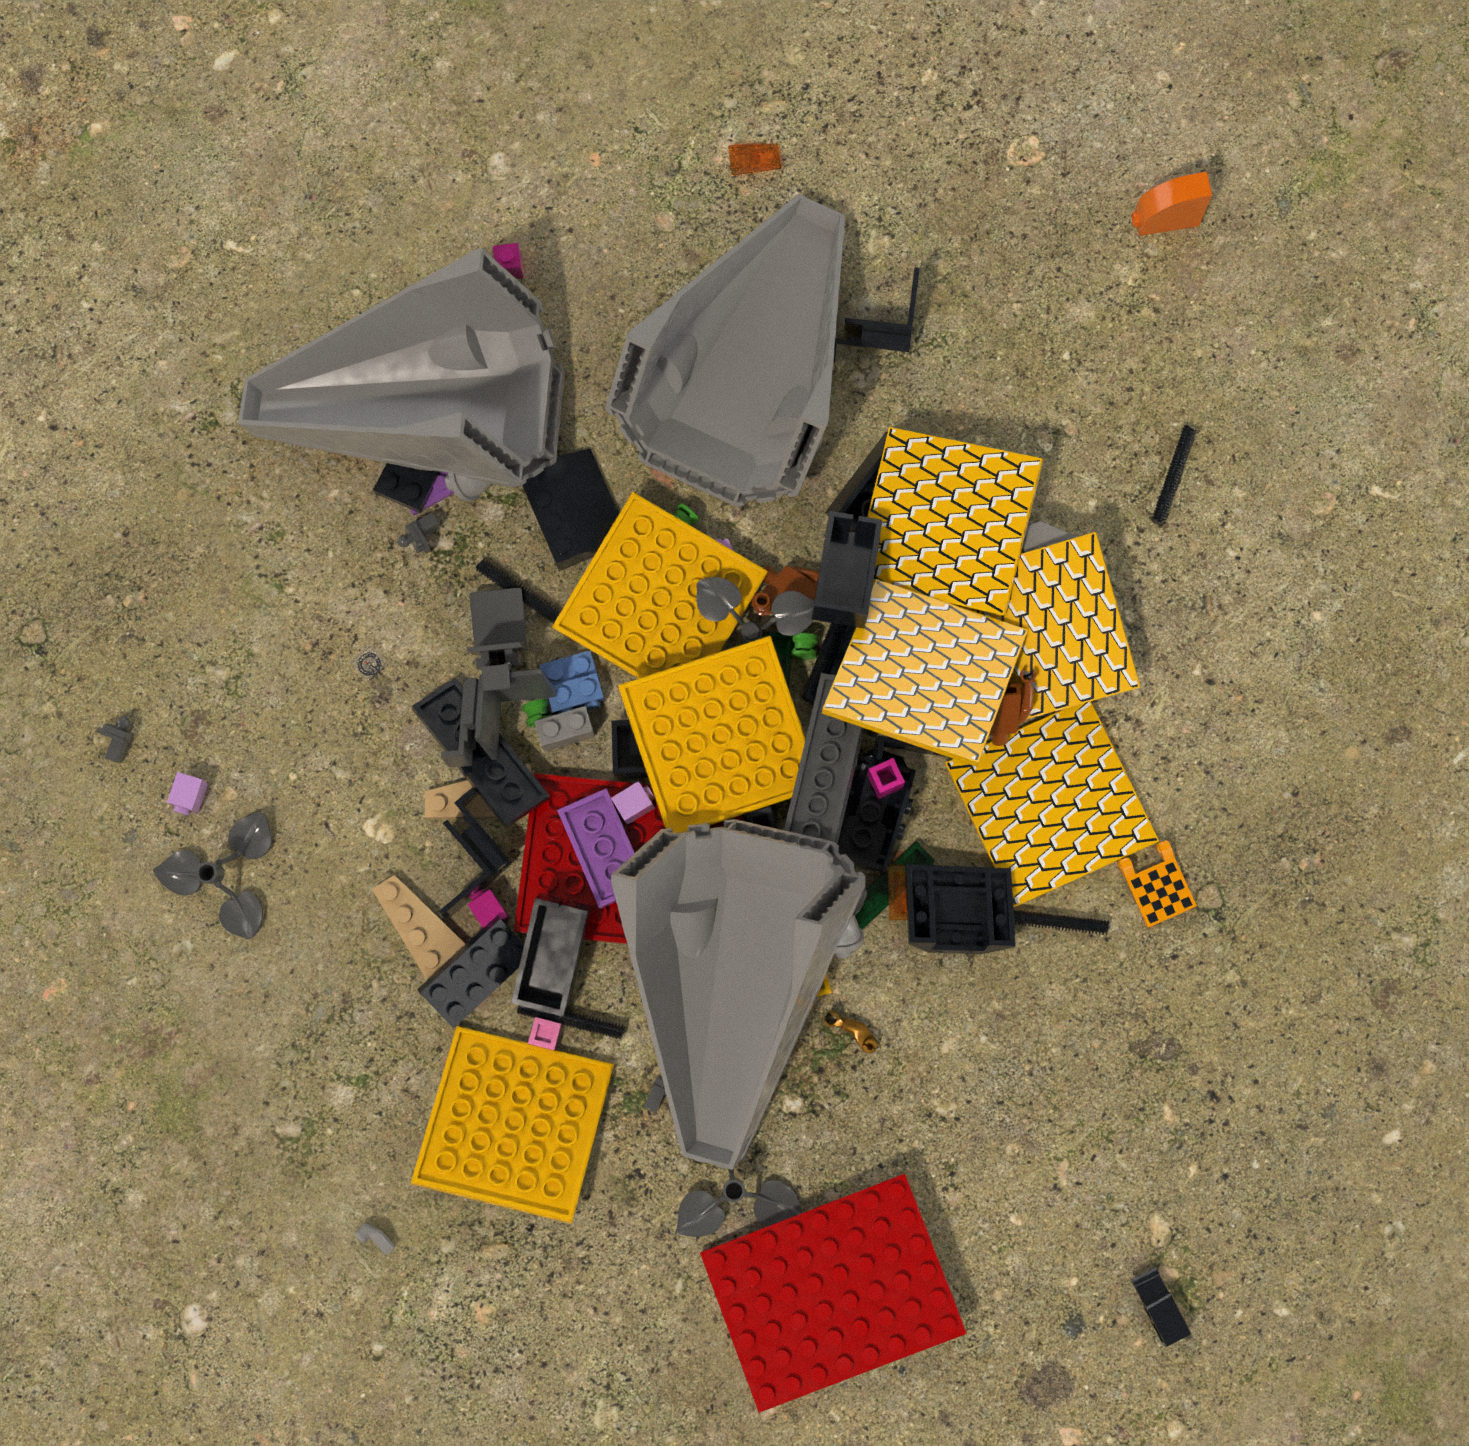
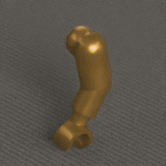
M828 1011L836 1016V1020L834 1023H828L823 1019L827 1027L838 1026L841 1030L851 1033L861 1050L865 1053L871 1054L876 1051L877 1040L864 1023L847 1017L843 1019L835 1011Z

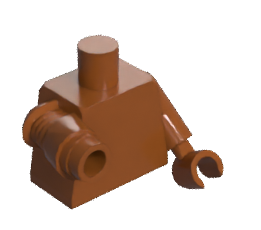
M766 565L763 569L767 570L768 574L763 581L767 586L761 593L753 596L752 606L758 615H769L772 613L771 607L775 598L786 591L799 592L814 600L819 571L798 566L792 568L787 565L778 574L771 566Z
M1024 669L1021 670L1019 676L1023 682L1022 687L1020 682L1008 683L989 734L992 736V743L994 745L1002 746L1007 744L1008 734L1018 732V725L1024 723L1032 711L1034 687H1031L1036 679L1034 669L1031 680H1025L1023 677Z

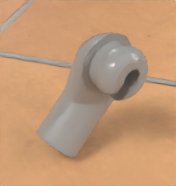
M368 1223L360 1225L361 1228L355 1232L360 1242L365 1243L370 1238L384 1255L390 1253L395 1247L382 1230Z

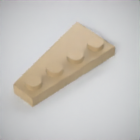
M526 764V767L532 773V764ZM466 780L425 791V818H463L464 814L454 802L473 788V786ZM479 794L465 806L474 818H497Z
M393 875L372 888L426 980L466 945L397 876Z

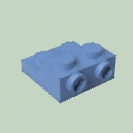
M591 651L540 664L541 670L557 691L556 697L549 698L554 715L586 706L587 711L600 707V703L605 702Z

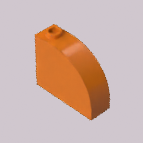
M1207 172L1178 177L1147 191L1139 199L1135 211L1131 215L1133 227H1137L1139 236L1198 227L1212 197Z

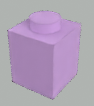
M177 772L167 803L174 807V812L189 816L190 812L198 814L208 783L202 779Z
M639 781L611 798L627 825L655 808L651 802L655 799L654 795L647 785L642 788Z

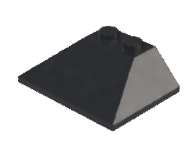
M905 865L909 945L928 953L985 954L1016 946L1011 868Z

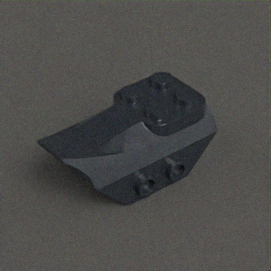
M872 749L865 754H858L837 845L839 846L838 853L840 855L846 854L854 863V866L867 870L886 872L896 839L902 840L906 827L901 821L903 814L909 815L913 799L908 797L916 770L908 768L902 756L883 751L880 762L877 764L871 763ZM894 758L905 781L904 787L878 799L867 776L868 770Z

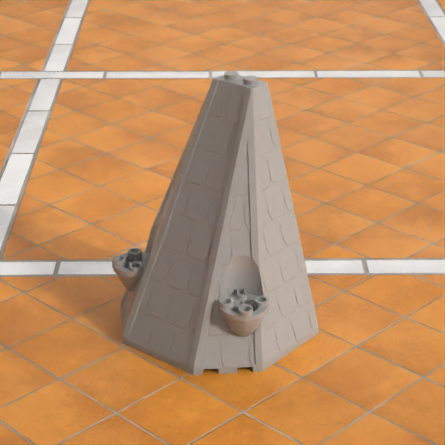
M798 194L629 331L605 409L609 415L615 414L621 423L619 430L628 443L635 444L639 450L638 458L642 464L736 507L744 506L747 501L755 499L758 503L772 501L778 495L787 494L789 497L798 496L813 458L817 456L822 447V436L829 422L845 215Z
M479 248L247 377L244 382L238 424L257 438L419 470L448 472L445 478L448 490H453L459 499L464 502H471L477 500L481 493L486 491L492 483L508 487L521 486L527 482L528 478L535 477L544 471L543 468L556 463L565 370L562 362L556 364L551 349L556 347L550 327L544 329L539 314L544 312L541 301L483 248Z
M736 819L724 820V827L710 829L708 823L688 825V832L673 833L672 828L661 829L611 874V884L628 944L629 954L640 990L682 1156L730 1170H733L739 1161L745 1157L821 988L834 953L839 958H848L852 955V951L857 950L864 943L863 931L859 928L853 913L865 888L866 876L862 872L854 871V863L846 854L840 855L838 853L839 846L833 841Z

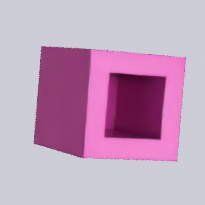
M511 243L493 246L494 259L514 278H524L519 244Z
M894 758L868 770L867 776L878 799L903 789L905 781Z
M484 889L478 891L470 898L472 901L467 904L482 928L497 915L504 923L510 919L490 889L486 892Z

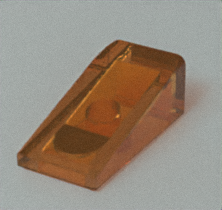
M778 144L728 145L732 176L782 169Z
M888 864L889 920H907L906 864Z

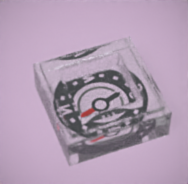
M370 645L350 662L368 683L388 666Z

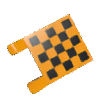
M1167 840L1156 845L1158 853L1164 862L1135 874L1129 858H1123L1117 862L1147 928L1197 906L1174 857L1171 845Z

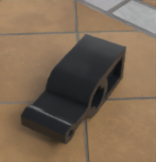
M1156 1267L1130 1279L1163 1346L1167 1347L1191 1335L1186 1322Z

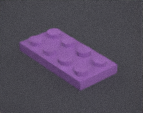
M604 789L557 810L600 909L616 902L611 884V874L635 853L607 789Z

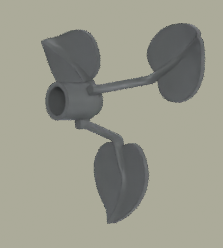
M710 577L702 579L696 584V602L701 615L709 621L719 622L726 619L730 612L742 626L741 635L746 643L762 639L763 632L767 631V628L774 622H777V629L780 634L794 636L802 633L814 621L811 620L814 600L799 592L786 591L779 594L771 607L775 617L771 618L763 626H760L753 621L745 623L733 609L740 604L742 597L739 589L732 582L723 578Z
M264 813L248 815L232 827L228 835V843L230 847L238 850L237 853L222 860L218 859L216 863H202L194 852L183 850L172 854L162 864L153 869L158 880L176 894L191 895L199 890L202 882L213 884L216 888H220L231 896L232 899L225 901L220 908V922L228 932L246 939H252L261 926L263 918L262 904L259 898L251 891H243L236 896L233 891L221 883L225 875L222 865L240 857L242 853L248 859H258L269 851L272 843V834L267 816Z
M728 1169L730 1179L723 1186V1195L713 1201L710 1193L703 1190L692 1191L683 1198L679 1207L676 1231L681 1235L700 1237L714 1233L724 1222V1211L717 1205L725 1200L738 1202L743 1197L758 1199L753 1207L754 1215L765 1226H770L801 1214L802 1209L797 1196L785 1183L778 1180H769L762 1184L760 1194L747 1192L743 1182L735 1178L734 1169Z

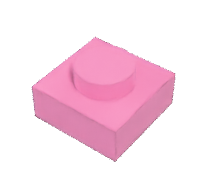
M535 1017L528 1044L555 1051L562 1024Z

